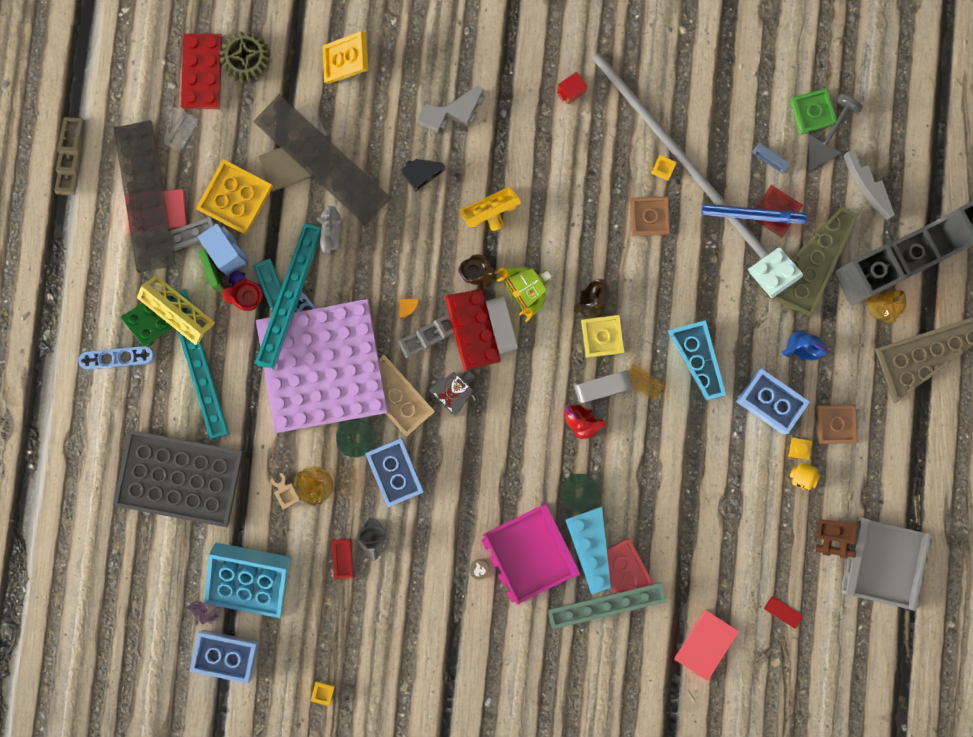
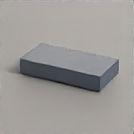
M760 142L752 151V154L781 174L790 165V163Z

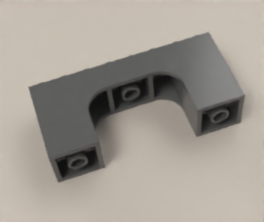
M973 201L836 270L834 273L851 306L973 246Z

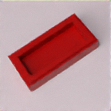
M332 540L334 579L354 578L352 540Z

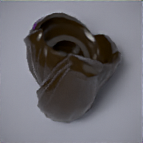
M472 255L458 267V272L466 283L472 285L483 284L489 287L496 282L497 275L495 270L483 255Z
M596 279L588 284L583 291H580V302L574 305L575 313L580 312L582 315L590 318L600 317L604 313V306L609 298L608 283L604 279Z

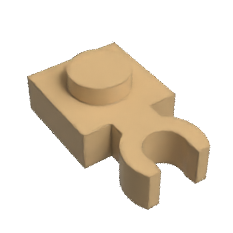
M280 473L282 481L277 483L274 478H271V483L279 489L274 494L284 510L301 499L293 484L286 485V476Z

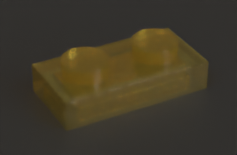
M632 364L628 371L632 387L654 401L666 385L635 364Z

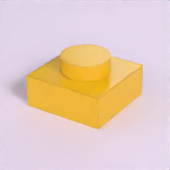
M659 155L651 174L668 181L677 162Z
M792 438L789 457L809 460L812 441Z
M316 681L311 701L330 706L335 686Z

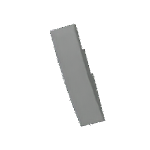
M855 149L848 151L843 155V158L859 190L885 220L891 219L895 214L883 181H874L869 165L861 167Z
M447 314L433 323L418 329L415 333L400 339L397 343L406 359L453 335L454 330L450 315Z

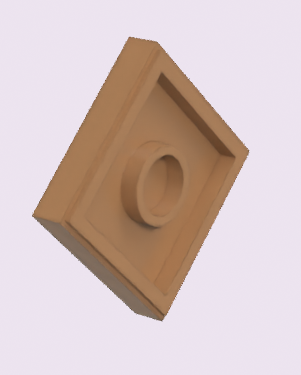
M669 197L630 198L631 236L670 235Z
M856 405L816 406L818 444L858 443Z

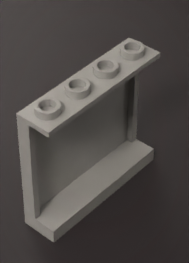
M857 517L856 524L859 525L857 544H851L850 548L851 550H856V557L848 558L841 593L915 611L920 603L919 590L924 584L923 571L928 565L927 552L932 545L931 534Z

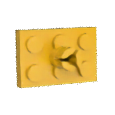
M360 31L322 46L324 83L331 84L368 71L366 32Z
M507 187L458 211L468 227H477L482 224V221L488 220L490 229L494 231L505 225L500 213L514 210L517 205L521 204V201L511 187Z

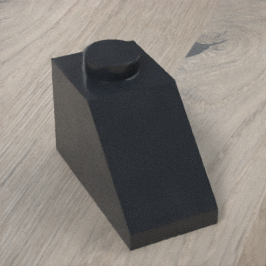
M415 159L414 161L409 160L402 166L401 172L416 192L446 169L445 165L441 162Z

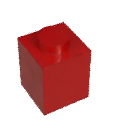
M576 71L558 84L557 94L562 101L565 100L567 104H570L586 93L588 86Z

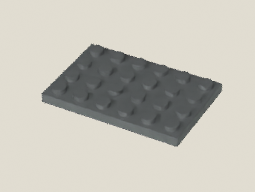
M129 430L113 506L228 527L243 451Z

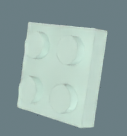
M780 247L748 269L749 273L771 299L803 277V273Z

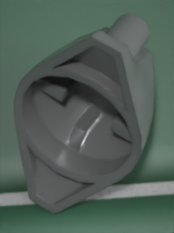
M368 518L357 537L360 546L371 560L378 559L386 542V530L375 518Z

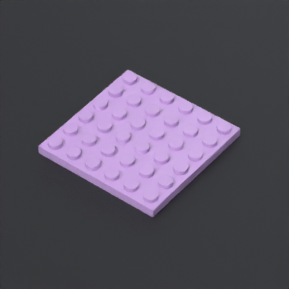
M359 300L294 313L275 370L264 368L275 433L388 413L369 300ZM271 317L256 320L260 347Z

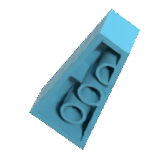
M706 320L668 330V334L706 401L726 396Z
M602 507L566 519L565 522L591 594L611 588Z

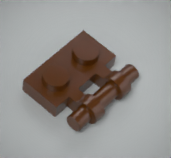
M819 519L817 539H823L824 543L823 545H816V552L823 553L826 556L831 554L838 555L840 558L845 559L848 557L855 558L856 550L849 549V543L857 544L859 525ZM832 541L841 542L840 548L832 547Z

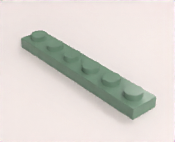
M662 582L551 608L548 609L552 629L667 601Z

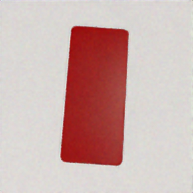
M771 596L764 607L766 611L796 629L803 618V615Z

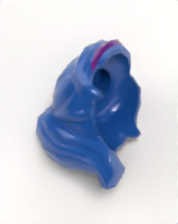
M798 330L791 334L787 347L782 351V354L786 357L795 354L800 357L801 361L818 360L821 356H825L828 353V346L818 336L807 334L804 330Z

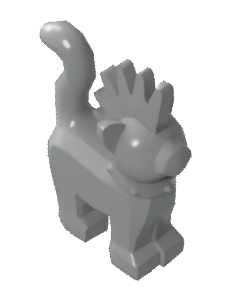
M328 206L322 212L321 217L317 218V221L322 223L321 250L323 254L332 255V250L341 248L340 230H343V221L340 220V214L334 206Z

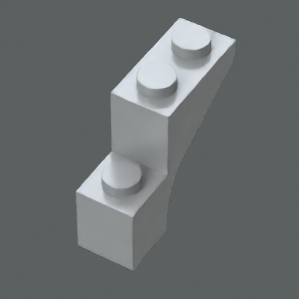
M479 86L474 87L448 106L436 107L426 103L418 118V124L438 134L441 129L444 130L448 124L447 118L468 127L469 122L473 123L475 120L477 106H481L484 101L483 88Z

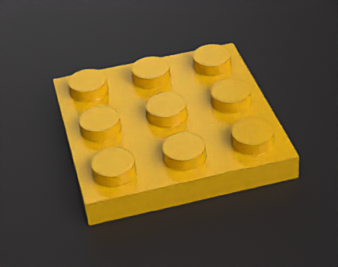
M223 159L196 209L247 236L273 185Z

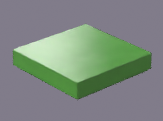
M828 88L790 99L800 135L834 126L837 121Z
M205 249L198 251L211 287L217 292H222L225 286L217 265Z

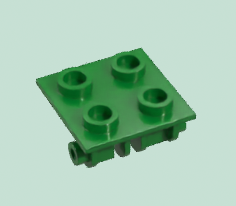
M141 303L120 317L143 347H150L155 339L174 328L144 303Z

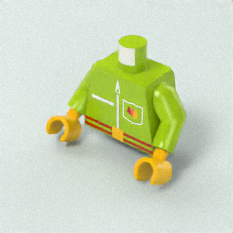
M527 267L498 269L495 271V274L499 273L501 278L497 281L501 282L504 280V284L522 310L519 315L525 314L527 316L525 322H528L533 315L542 309L547 292L544 284L552 280L551 275L547 270L537 275L533 268L528 269Z

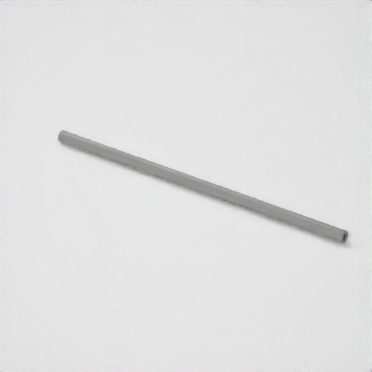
M597 53L592 58L593 61L714 204L729 206L603 56ZM726 217L761 259L769 254L740 218Z

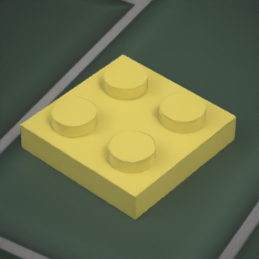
M619 315L581 320L586 358L625 353Z

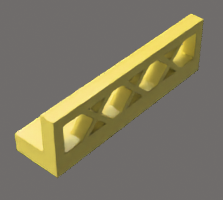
M157 275L141 286L137 298L195 345L201 341L204 333L214 326L215 322ZM156 283L162 290H155L151 286ZM166 296L174 297L176 302H170ZM181 308L189 309L191 314H185L181 311ZM196 320H202L206 325L201 327L196 323Z

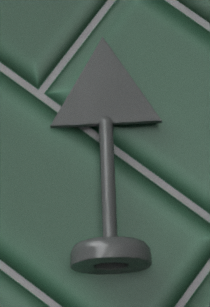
M844 94L838 96L837 102L844 109L824 142L809 135V171L842 154L829 146L828 143L848 111L859 113L862 110V104L854 98Z

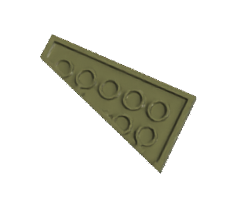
M840 207L790 259L803 273V277L772 299L763 288L759 294L807 317H812L859 214Z

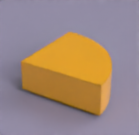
M399 299V318H406L416 310L419 299Z

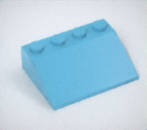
M215 542L209 553L204 604L280 618L290 573L291 557Z

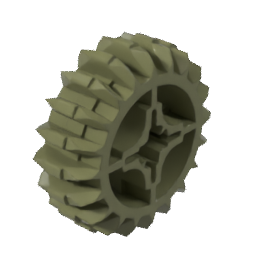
M240 31L239 37L233 34V40L227 38L228 45L222 44L224 51H220L222 56L220 62L223 64V70L227 71L228 76L233 75L232 78L235 81L239 78L243 83L245 78H247L248 82L251 83L252 77L258 80V74L265 75L263 69L269 70L267 64L271 63L269 58L271 52L268 50V44H264V39L262 37L259 38L258 34L255 33L252 36L251 32L248 31L246 36H244L243 32ZM247 45H253L257 47L259 51L249 50L247 48ZM245 51L247 53L246 62L244 61ZM258 61L257 64L251 68L252 64ZM232 63L242 64L245 70L235 68Z

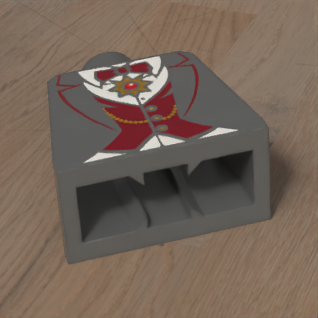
M469 370L461 377L453 372L430 388L429 392L456 417L473 393V390L468 385L476 377Z

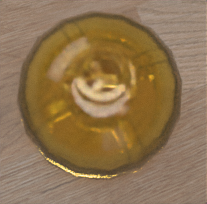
M902 290L886 291L885 295L878 297V294H875L866 299L867 308L871 316L879 321H885L886 324L896 322V318L902 316L907 307L905 292Z
M309 466L296 474L294 488H298L300 492L298 496L306 504L316 506L317 504H322L330 497L333 490V481L325 469L319 466Z

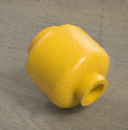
M800 463L798 467H793L790 477L793 478L792 483L794 486L809 491L812 488H816L821 474L818 473L816 467Z

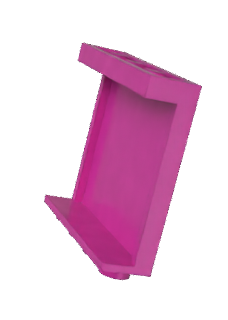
M546 504L484 533V539H481L485 549L491 550L493 556L490 559L494 567H499L501 571L499 578L503 585H508L510 591L507 594L511 602H516L517 606L541 592L580 575Z

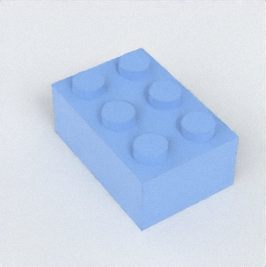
M215 224L197 236L217 267L228 277H230L229 275L232 272L241 271L249 265L246 261L248 259L247 255L237 245V240L224 226L221 228L218 224Z
M763 369L756 371L736 400L738 404L783 435L791 431L810 403Z
M402 438L365 453L387 508L424 493Z
M202 630L197 635L190 672L248 684L252 680L260 641Z

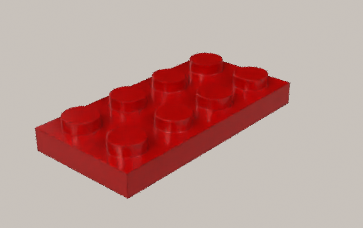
M183 33L182 109H220L221 34Z
M482 288L445 296L464 371L500 363L501 359Z

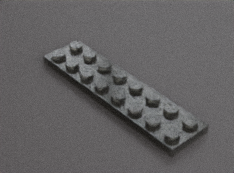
M280 94L253 121L365 226L391 199L385 191Z
M149 120L115 127L114 134L136 271L141 273L175 266L176 261L153 123Z

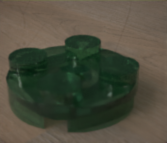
M353 419L344 422L338 428L336 433L337 447L344 455L359 458L365 456V453L373 448L375 435L371 426L366 422ZM358 433L360 435V442L351 443L352 438L350 436L352 434L357 435Z
M573 474L562 483L560 498L568 509L575 512H585L593 508L597 503L599 491L592 477L586 474ZM580 487L583 488L584 497L576 498L574 490H579Z

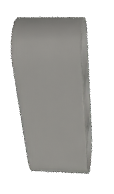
M505 297L487 300L486 306L499 354L517 350L518 347Z
M628 370L574 386L579 404L633 389Z

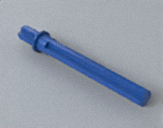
M703 204L701 210L702 215L784 222L787 225L789 223L805 224L807 221L806 213L791 212V209L779 211Z

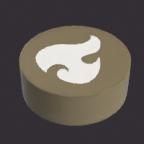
M475 560L470 565V574L475 579H484L489 573V566L483 560Z

